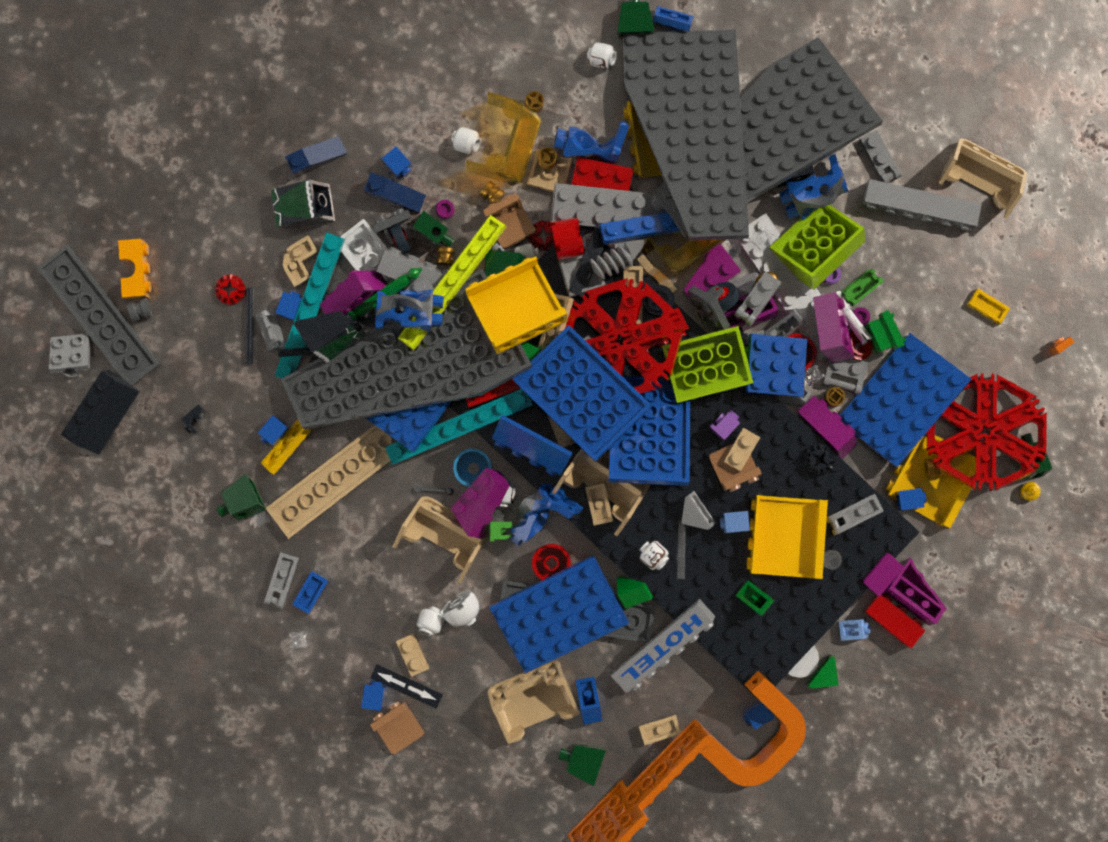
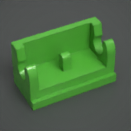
M868 269L842 290L841 296L853 307L883 283L884 280L875 275L874 269Z
M490 522V541L509 539L511 536L503 535L507 531L502 529L512 528L513 522Z

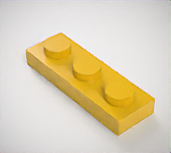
M297 419L262 460L261 464L274 475L311 430L303 429L300 421Z

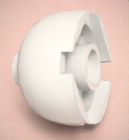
M468 589L457 594L458 598L452 603L449 600L440 611L443 618L453 626H470L476 621L475 617L479 613V601L475 594Z

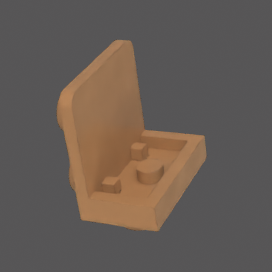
M517 193L508 195L502 201L490 204L483 210L486 220L491 215L506 225V229L497 239L503 249H507L536 232Z
M733 444L709 455L723 490L729 489L730 492L741 488L740 484L745 481L750 484L759 480L758 475L762 474L760 468L756 467L751 455L741 472L723 462Z
M397 701L389 707V712L384 715L381 712L373 717L372 720L374 722L370 724L373 731L377 730L392 754L398 753L424 735V730L405 701L401 704Z

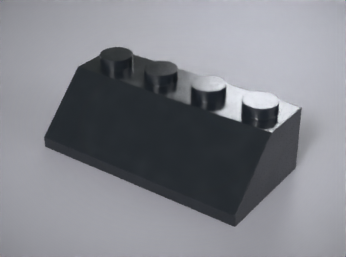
M101 371L60 435L76 446L99 455L141 391L112 371Z

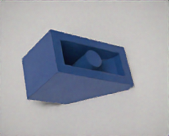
M595 678L575 680L584 725L603 721Z

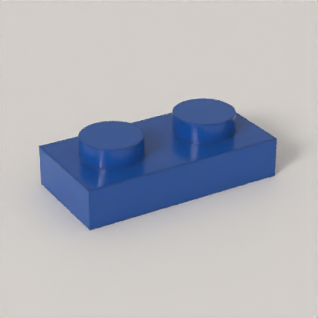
M657 6L653 22H657L659 25H668L680 31H689L693 20L692 15Z
M311 571L292 605L310 614L329 580Z

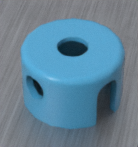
M470 448L457 455L453 471L457 480L469 487L486 468L492 469V464L484 452L479 449ZM471 463H476L479 466V471L476 474H471L468 471V466Z

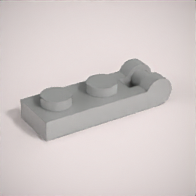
M877 130L859 139L881 182L890 183V180L902 177L901 171L896 166ZM889 167L891 172L886 174L883 169Z
M765 271L734 316L738 319H743L746 321L745 324L751 327L782 282ZM748 307L753 310L751 315L745 312Z
M872 494L828 516L826 521L831 524L833 528L831 531L835 536L883 512V509L876 495ZM842 517L845 524L840 526L837 519Z
M280 552L264 604H273L283 610L300 558ZM274 592L281 593L280 598L273 597Z

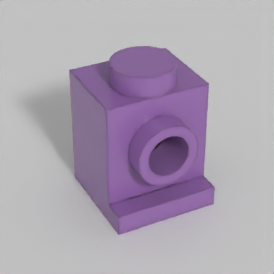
M732 410L726 415L722 413L715 420L717 425L712 424L709 429L724 441L740 424L738 421L739 417Z

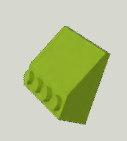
M827 205L816 209L804 220L800 218L769 248L802 283L814 290L865 243V228L833 206Z
M739 326L681 341L672 376L670 375L677 403L753 383ZM670 344L662 346L665 359H667Z

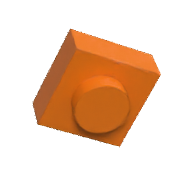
M1070 336L1065 339L1060 337L1053 342L1054 347L1050 351L1053 355L1060 354L1075 342Z

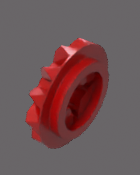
M541 220L533 224L536 232L529 236V241L534 248H538L540 251H547L554 244L553 231H551L550 221ZM542 228H544L545 233L552 234L546 237L545 243L542 237H538L541 234Z
M223 275L217 280L214 287L216 297L227 305L238 303L245 295V284L236 275ZM231 283V286L238 290L231 291L228 295V292L222 288H227Z
M852 331L849 335L855 357L853 360H865L871 355L873 344L871 340H867L866 344H860L859 349H854L856 344L861 341Z

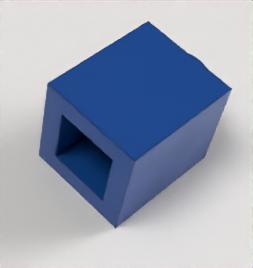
M396 146L382 158L383 163L398 179L406 177L411 172V162Z
M289 291V293L283 292L275 313L294 321L302 301L300 294L294 291Z
M272 415L258 434L262 436L260 440L267 446L270 444L275 446L289 430V427Z
M922 488L895 492L898 511L923 508L924 503H926V494L922 492Z
M370 681V684H365L361 708L382 710L386 686H382V682Z
M758 702L743 710L745 716H743L744 721L748 727L752 726L754 730L775 719L771 710L762 702Z

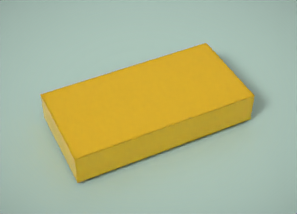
M978 288L967 303V306L998 325L1002 323L1010 310L1008 306Z

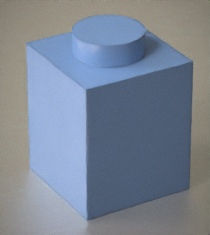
M748 511L722 513L723 517L720 518V527L724 529V533L750 531Z

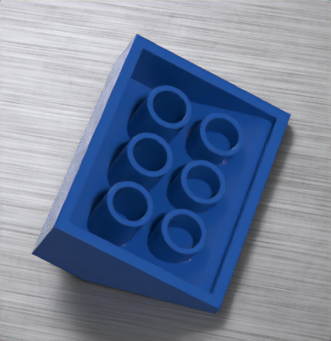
M504 415L500 417L492 437L495 440L494 444L498 447L512 449L511 453L519 458L527 457L530 459L528 463L537 468L540 465L547 468L545 472L554 477L557 474L562 475L572 456V452Z

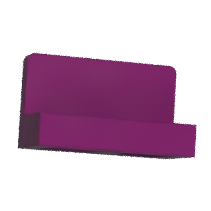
M886 553L864 578L863 583L872 593L880 597L903 570L904 566L892 555Z

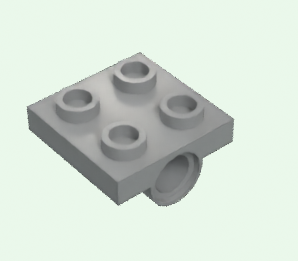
M87 333L51 337L49 371L51 374L62 372L67 377H76L80 374V370H89L91 338Z

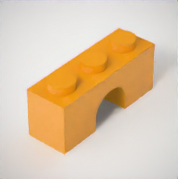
M142 239L118 240L119 259L123 262H133L135 265V272L131 277L121 278L122 298L126 300L149 298V293H151L152 289L151 283L148 281V274H150V265L147 263L146 255H149L148 244Z

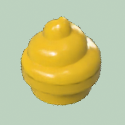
M1027 482L1022 485L1021 495L1025 500L1034 501L1040 496L1041 491L1038 484Z

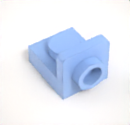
M867 618L839 621L841 641L869 637L871 628Z

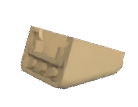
M558 661L548 662L526 674L523 672L491 686L487 692L492 710L508 744L520 741L525 734L524 728L558 714H560L561 718L570 720L580 714Z

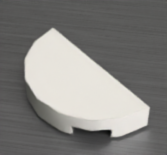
M815 646L805 654L788 674L793 677L802 678L809 676L815 671L819 662V655Z

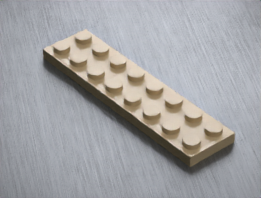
M372 426L266 507V510L287 538L290 539L391 462L385 447L398 441L377 426Z

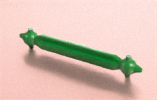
M411 268L408 274L401 275L379 291L384 292L386 295L396 294L409 285L411 280L417 279L422 268ZM377 293L356 306L354 311H349L347 314L353 320H357L358 316H364L376 307Z

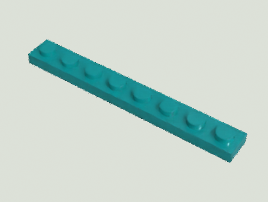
M326 232L294 322L318 316L321 308L320 304L324 300L346 239ZM294 324L284 349L307 346ZM303 355L281 357L274 376L282 379L298 370Z
M520 389L433 426L414 453L399 442L388 445L385 449L393 465L497 421L502 415L505 417L534 404L532 399Z

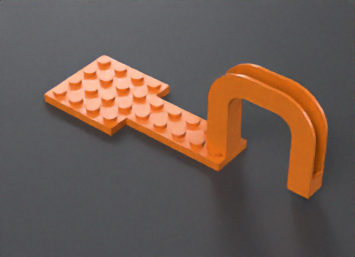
M757 671L744 685L779 718L780 729L756 756L748 760L738 759L709 733L697 719H694L629 786L620 780L567 834L570 842H629L632 836L639 829L643 828L649 820L643 810L652 804L656 796L664 791L668 784L675 777H678L682 770L689 763L693 762L699 753L735 784L756 786L767 782L785 766L803 744L806 726L801 712L767 678Z

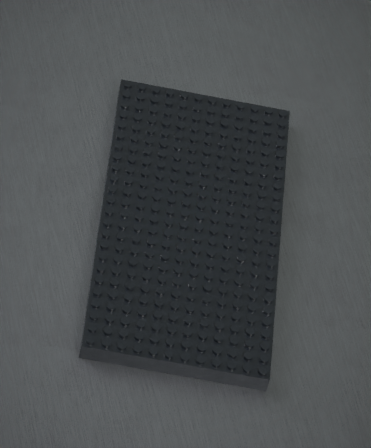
M579 225L585 254L595 227ZM553 244L538 260V265L554 294L568 297ZM606 244L600 256L602 259L604 252L610 255L611 248ZM619 266V273L611 270V277L604 273L605 285L623 280V268ZM643 273L644 287L645 282L650 287L656 285L649 277H647ZM616 290L600 295L597 298V304L614 321L619 310L622 292ZM581 296L572 297L574 299L573 302L576 301L578 304L584 302ZM643 298L642 323L660 317V315H653L647 311ZM674 302L673 309H680L689 327L688 331H686L687 335L682 337L681 341L708 334ZM573 303V304H572L573 308H574L575 310H578V308H577V307L574 305V303ZM583 317L575 320L573 329L583 339L588 335L592 338L601 336ZM542 334L525 342L538 348ZM619 336V340L615 343L623 345V341L627 338ZM656 346L651 349L652 352L649 355L658 363L666 361L663 348ZM626 360L622 376L644 377ZM665 371L664 373L670 378L669 373ZM746 385L690 400L689 486L650 484L646 494L618 536L614 533L621 524V521L615 518L614 515L613 522L599 525L593 524L585 489L588 485L582 482L578 488H571L563 483L560 488L565 489V495L583 507L580 513L574 514L568 520L630 579L646 583L653 596L652 600L673 620L699 599L715 615L712 622L714 625L706 632L702 630L698 634L699 638L696 642L760 701L744 684L759 671L776 687L868 588L863 583V580L886 553L896 558L918 535L919 531L833 450L835 463L832 470L824 475L810 473L806 469L803 460L806 450L816 444L829 446L774 395L745 392ZM503 396L470 408L466 398L455 400L450 403L449 407L459 416ZM534 401V405L506 416L558 445L547 414ZM732 410L739 417L738 421L740 424L722 441L709 427L712 424L717 425L715 420L722 413L726 415ZM499 420L474 430L537 491L542 484L556 486L581 449L576 443L565 447L566 450L572 452V456L562 475L557 474L554 477L545 472L547 468L541 465L537 468L528 463L530 459L527 457L519 458L511 453L512 449L508 447L502 449L494 444L495 440L492 437ZM742 428H745L760 437L751 453V457L756 467L760 468L762 474L758 475L759 480L750 484L747 481L741 483V488L730 492L729 489L724 491L711 464L709 455L734 444ZM824 453L820 456L813 454L816 458L814 466L819 463L826 465L825 461H823ZM695 491L716 522L708 530L681 524L685 497ZM872 494L876 495L883 509V512L835 536L831 531L833 530L831 524L826 521L823 579L751 574L750 569H747V558H751V550H748V540L752 538L753 530L724 533V529L720 527V518L723 517L722 513L748 511L750 524V518L754 517V511H751V500L755 499V495L828 500L827 517ZM609 500V502H610V507H611V511H612V507L614 506L615 503H613L612 501ZM842 517L837 519L840 526L845 524ZM658 541L668 550L669 560L660 570H651L641 561L640 555L642 552L640 549L646 542ZM832 558L839 560V564L835 567L830 564ZM747 581H750L774 600L762 616L758 615L736 596Z

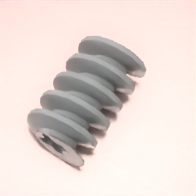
M624 243V249L621 246H617V252L611 249L610 255L604 252L603 259L599 255L596 256V262L593 259H589L597 277L600 276L603 280H605L604 273L611 277V270L619 273V266L626 270V263L631 267L633 266V258L626 243Z

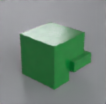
M889 310L879 314V319L864 326L873 337L871 342L875 354L891 347L895 350L905 345L904 341H906V338H902L893 319L895 315L894 313L890 314Z

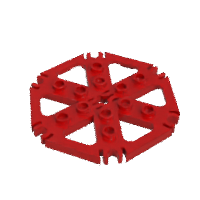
M626 278L585 291L589 298L584 295L582 297L584 299L582 304H578L576 301L573 302L578 310H575L573 306L571 307L566 327L569 325L573 328L575 320L583 317L601 334V336L585 340L601 357L606 356L605 360L621 376L626 360L644 376V383L634 387L637 392L643 395L657 391L653 383L661 388L662 385L658 380L660 377H664L667 381L669 380V377L664 373L665 371L672 376L683 336L682 326H674V322L680 320V317L673 315L678 313L646 282L644 287L643 281L639 282L638 287H633L634 280ZM619 290L622 292V299L616 320L614 321L597 304V298L600 295ZM643 298H651L663 310V315L660 318L636 325ZM619 336L627 338L623 341V345L615 343L619 340ZM667 337L671 340L667 359L663 363H658L640 346Z
M977 373L970 377V383L964 388V390L973 388L977 392L976 413L954 401L940 418L963 431L941 442H937L935 440L934 424L927 432L926 451L929 450L928 456L932 454L938 456L933 460L936 468L976 490V483H978L979 491H981L983 484H987L989 492H991L993 484H995V491L1038 470L1040 465L1034 460L1044 461L1046 457L1047 412L1044 413V407L1041 409L1035 408V405H1038L1040 402L1039 399H1036L1037 396L997 374V381H994L995 375L991 373L990 380H985L984 373H981L978 381ZM998 390H1006L1021 399V404L997 415ZM1028 423H1035L1038 427V443L1033 447L1009 432ZM983 428H985L986 430H991L989 435H987L986 433L981 434L983 432ZM976 448L975 474L973 476H966L951 467L950 461ZM996 450L1019 462L1021 469L1005 478L997 477Z

